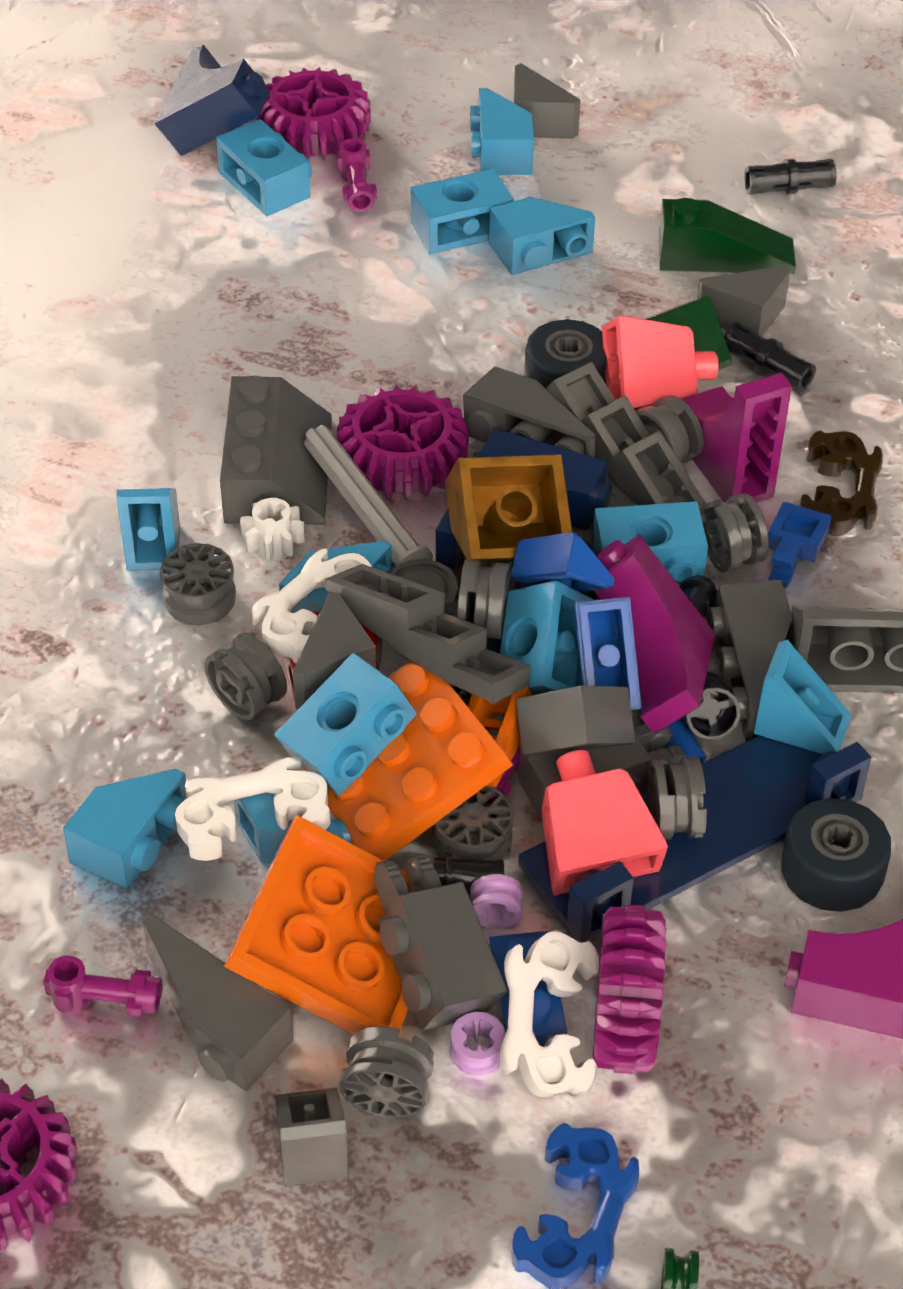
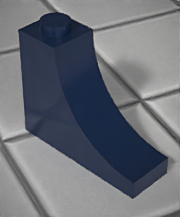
M203 44L190 52L154 124L182 156L216 139L217 136L258 118L270 91L266 87L263 78L253 71L244 58L228 66L221 67Z
M493 429L478 457L562 456L571 527L588 530L594 519L595 508L608 507L612 494V484L606 483L608 461ZM447 509L436 528V561L455 571L460 562L465 558V555L451 531L449 509Z

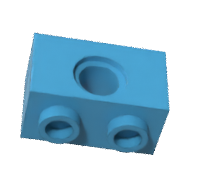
M261 119L216 137L219 173L266 217L310 198L312 169L308 159L304 154L297 152L284 140L279 132L272 130Z
M495 169L411 187V224L429 255L489 241L490 208L514 202V199Z
M697 501L595 508L592 547L596 556L606 546L617 540H621L625 544L640 535L677 584H681L688 577L705 575L708 544Z
M556 580L508 591L500 654L530 665V683L528 688L532 695L582 686L573 603L593 601V599Z
M352 653L274 735L292 757L301 758V767L303 769L321 775L325 779L327 787L340 796L354 780L358 779L365 772L366 768L390 742L404 731L405 727L417 713L395 682Z

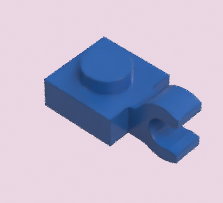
M783 501L768 531L769 549L775 550L771 561L774 567L768 581L781 580L783 587L788 588L794 576L799 558L815 562L828 535L832 520L831 515Z

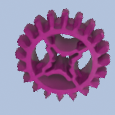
M303 67L301 72L294 73L288 70L285 77L275 76L272 78V83L266 84L270 93L259 117L256 118V120L261 119L275 132H279L289 145L297 152L304 154L308 160L311 156H320L325 160L326 155H336V152L340 151V144L346 139L355 138L364 141L365 133L369 131V124L371 123L370 100L368 99V92L362 88V83L352 81L350 74L338 75L337 69L327 72L322 71L320 67L316 70H306Z
M396 384L392 391H384L377 387L374 396L360 394L357 404H347L346 413L344 416L339 417L336 439L377 491H384L388 500L397 493L404 494L409 501L412 493L420 492L428 497L432 487L446 489L445 480L457 459L468 457L469 430L467 429V423L464 422L461 409L454 408L450 398L438 399L435 389L422 393L419 392L417 385L410 390H401Z
M626 905V907H610L603 915L593 1039V1059L598 1068L612 1069L614 1073L633 1074V1071L649 1072L655 1064L661 1026L666 950V920L661 911L645 909V906Z
M1 1078L0 1250L4 1253L8 1243L7 1236L18 1233L22 1239L30 1243L31 1236L33 1235L31 1224L36 1221L52 1227L54 1219L52 1206L68 1205L70 1197L68 1185L76 1183L78 1173L74 1161L78 1151L75 1138L71 1137L68 1119L62 1112L56 1113L54 1103L47 1095L35 1099L33 1090L26 1083L11 1094L9 1085ZM36 1145L40 1150L39 1157L33 1170L25 1179L20 1173V1168L28 1161L26 1154Z

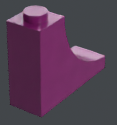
M782 373L736 386L734 398L722 386L681 398L691 407L703 430L704 445L702 453L693 461L724 503L728 497L740 493L749 494L756 503L774 497L792 385Z
M638 535L625 544L621 540H617L598 553L596 557L615 580L613 587L594 590L600 600L630 597L642 700L640 717L654 734L700 707L715 632L643 538Z
M903 919L886 927L859 933L838 934L808 930L804 952L791 951L784 986L796 989L791 1013L903 1039Z

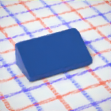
M573 532L520 540L517 545L510 576L511 579H514L513 582L526 586L556 580L578 592L609 589V587H613L615 580L587 544Z
M630 597L573 603L582 686L628 687L631 710L642 709Z

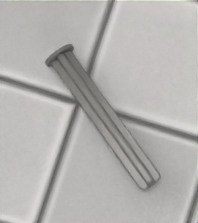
M320 425L316 429L310 428L305 433L307 437L304 442L305 447L375 539L392 545V561L395 567L409 560H432L433 554L429 548L419 546L329 428L324 425Z

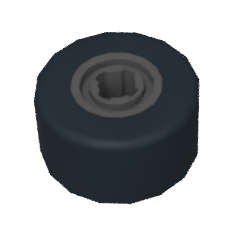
M570 319L550 321L539 326L528 337L525 349L524 376L537 380L547 390V387L555 379L592 361L606 384L605 369L607 357L603 349L602 331L584 321Z
M837 798L813 801L798 810L787 827L782 853L781 872L788 888L803 902L818 909L843 912L861 908L876 897L884 883L891 856V836L884 821L868 807L852 800Z

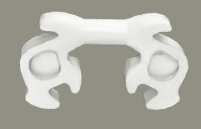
M323 548L314 553L305 563L297 577L279 592L269 594L253 605V625L258 626L263 622V643L272 653L289 657L297 664L318 616L306 609L291 613L292 608L314 589L325 587L326 578L360 564L372 567L371 564L363 556L355 553L339 555L329 560L327 549Z
M299 757L283 758L269 764L262 770L229 778L200 777L189 780L185 783L187 799L177 807L175 812L178 834L188 845L190 857L204 861L215 860L223 856L220 836H226L231 842L237 840L234 812L231 807L225 806L232 800L262 793L275 794V819L282 830L287 829L288 822L294 819L296 815L325 830L331 824L327 783L317 773L302 771L301 758Z
M556 931L546 933L535 941L528 950L525 960L523 959L522 946L516 945L507 952L504 961V972L510 991L508 1030L500 1048V1067L502 1073L507 1075L516 1070L518 1062L527 1088L532 1094L543 1098L556 1096L564 1092H569L576 1096L585 1092L591 1086L596 1070L595 1061L592 1058L581 1062L577 1067L574 1065L570 1050L580 1045L581 1041L579 1038L566 1034L555 1035L546 1041L545 1047H542L538 1044L533 1033L534 991L540 980L546 982L547 990L550 994L558 997H569L583 989L582 985L573 979L576 969L584 980L592 978L599 971V957L596 948L590 941L581 943L568 935Z

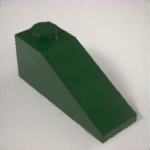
M692 198L662 199L658 238L659 271L738 273L788 265L791 270L790 274H795L796 261L793 238L709 200H694Z

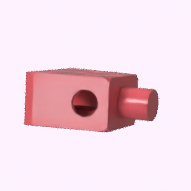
M618 316L602 326L603 349L607 357L605 369L606 385L615 400L626 395L635 411L651 406L656 400L664 396L674 395L678 398H684L697 394L698 380H715L717 377L719 364L716 353L714 351H694L693 331L689 327L629 316Z
M575 750L562 755L556 761L562 781L552 783L546 787L542 804V821L553 895L569 893L570 886L574 885L584 874L593 870L601 871L621 861L633 877L659 872L668 846L629 773L623 769H615L596 774L590 754L586 750Z

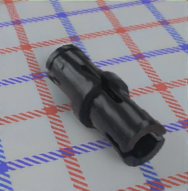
M792 158L784 159L783 163L746 166L744 171L745 189H747L748 195L772 191H786L788 195L796 194L800 189L834 187L837 178L836 165L833 164L834 160L832 158L809 162H796Z
M738 322L735 325L732 324L724 334L729 352L752 364L754 371L763 376L767 373L771 376L782 373L792 387L799 392L805 390L812 382L816 373V365L785 350L783 343L774 338L768 340L762 338Z

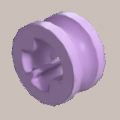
M491 874L482 876L473 882L470 898L482 927L502 929L511 927L521 920L523 905L520 901L523 896V887L518 880L503 874Z
M477 1011L464 1014L456 1020L451 1029L450 1055L453 1063L459 1070L470 1075L480 1076L489 1074L499 1068L500 1048L506 1034L503 1024L495 1016ZM474 1036L475 1042H478L479 1036H483L489 1039V1047L487 1050L482 1051L481 1045H478L477 1051L467 1048V1038Z

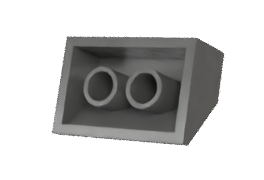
M231 377L220 473L224 523H240L241 517L252 516L253 503H257L265 498H279L286 501L290 508L294 506L299 507L300 521L304 522V524L325 525L328 476L305 447L304 442L307 438L305 433L310 428L316 429L320 425H324L331 431L332 414L282 377Z
M792 607L791 615L793 619L789 642L831 691L903 693V609Z

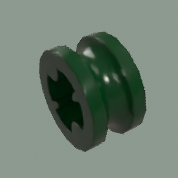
M665 1248L661 1289H698L699 1251L690 1250L688 1256L679 1257L675 1254L673 1248Z

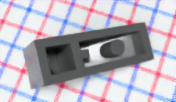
M150 914L143 920L148 956L158 976L162 978V985L186 1031L200 1064L215 1079L219 1081L229 1079L244 1091H247L294 1040L291 1007L256 983L223 967L225 962L153 914Z

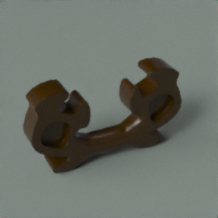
M815 432L809 440L806 460L813 462L820 458L818 473L824 476L839 477L844 470L853 471L856 475L854 495L850 498H844L840 495L838 488L821 485L816 487L814 501L807 494H803L800 506L831 515L832 520L828 534L832 536H841L848 533L859 519L864 521V528L866 530L871 529L878 511L874 493L876 478L883 464L881 448L875 446L873 453L869 455L863 441L852 432Z

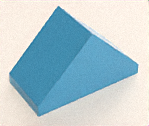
M788 640L779 642L764 679L754 734L820 754L829 751H840L852 714Z

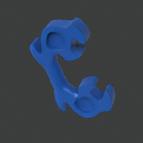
M564 1123L553 1130L546 1143V1163L551 1164L560 1158H566L568 1162L567 1165H557L555 1183L567 1190L580 1192L586 1184L595 1182L599 1186L600 1198L589 1230L579 1239L569 1235L567 1221L550 1214H541L539 1216L538 1232L541 1236L536 1241L529 1239L523 1226L517 1227L513 1236L511 1254L512 1265L515 1271L529 1273L534 1279L550 1289L569 1287L579 1279L591 1264L595 1266L594 1283L601 1284L604 1281L613 1263L614 1236L624 1205L636 1191L639 1181V1161L636 1157L630 1159L628 1166L621 1171L619 1169L618 1149L611 1134L600 1128L575 1129Z

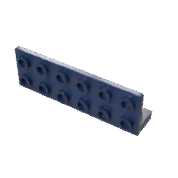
M757 736L701 764L706 793L703 794V807L707 808L706 831L703 833V837L688 838L685 833H674L672 839L666 840L668 849L659 872L633 877L621 861L601 871L593 870L584 874L574 885L570 886L569 893L554 896L551 889L545 841L520 853L518 865L578 942L584 943L602 934L603 915L610 907L636 905L645 906V909H650L784 840L787 827L796 812L809 803L828 798L846 799L854 802L862 800L872 757L858 742L838 752L829 751L820 754L763 736ZM648 791L640 795L649 809Z

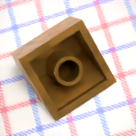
M561 455L458 458L445 480L451 531L467 560H477L480 562L514 561L517 545L520 540L572 532Z

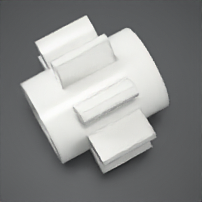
M265 498L257 503H253L252 516L240 518L241 536L245 538L246 551L248 553L256 552L260 558L266 561H279L288 556L291 557L294 555L293 542H305L304 522L300 521L299 507L294 506L290 508L289 504L282 499Z

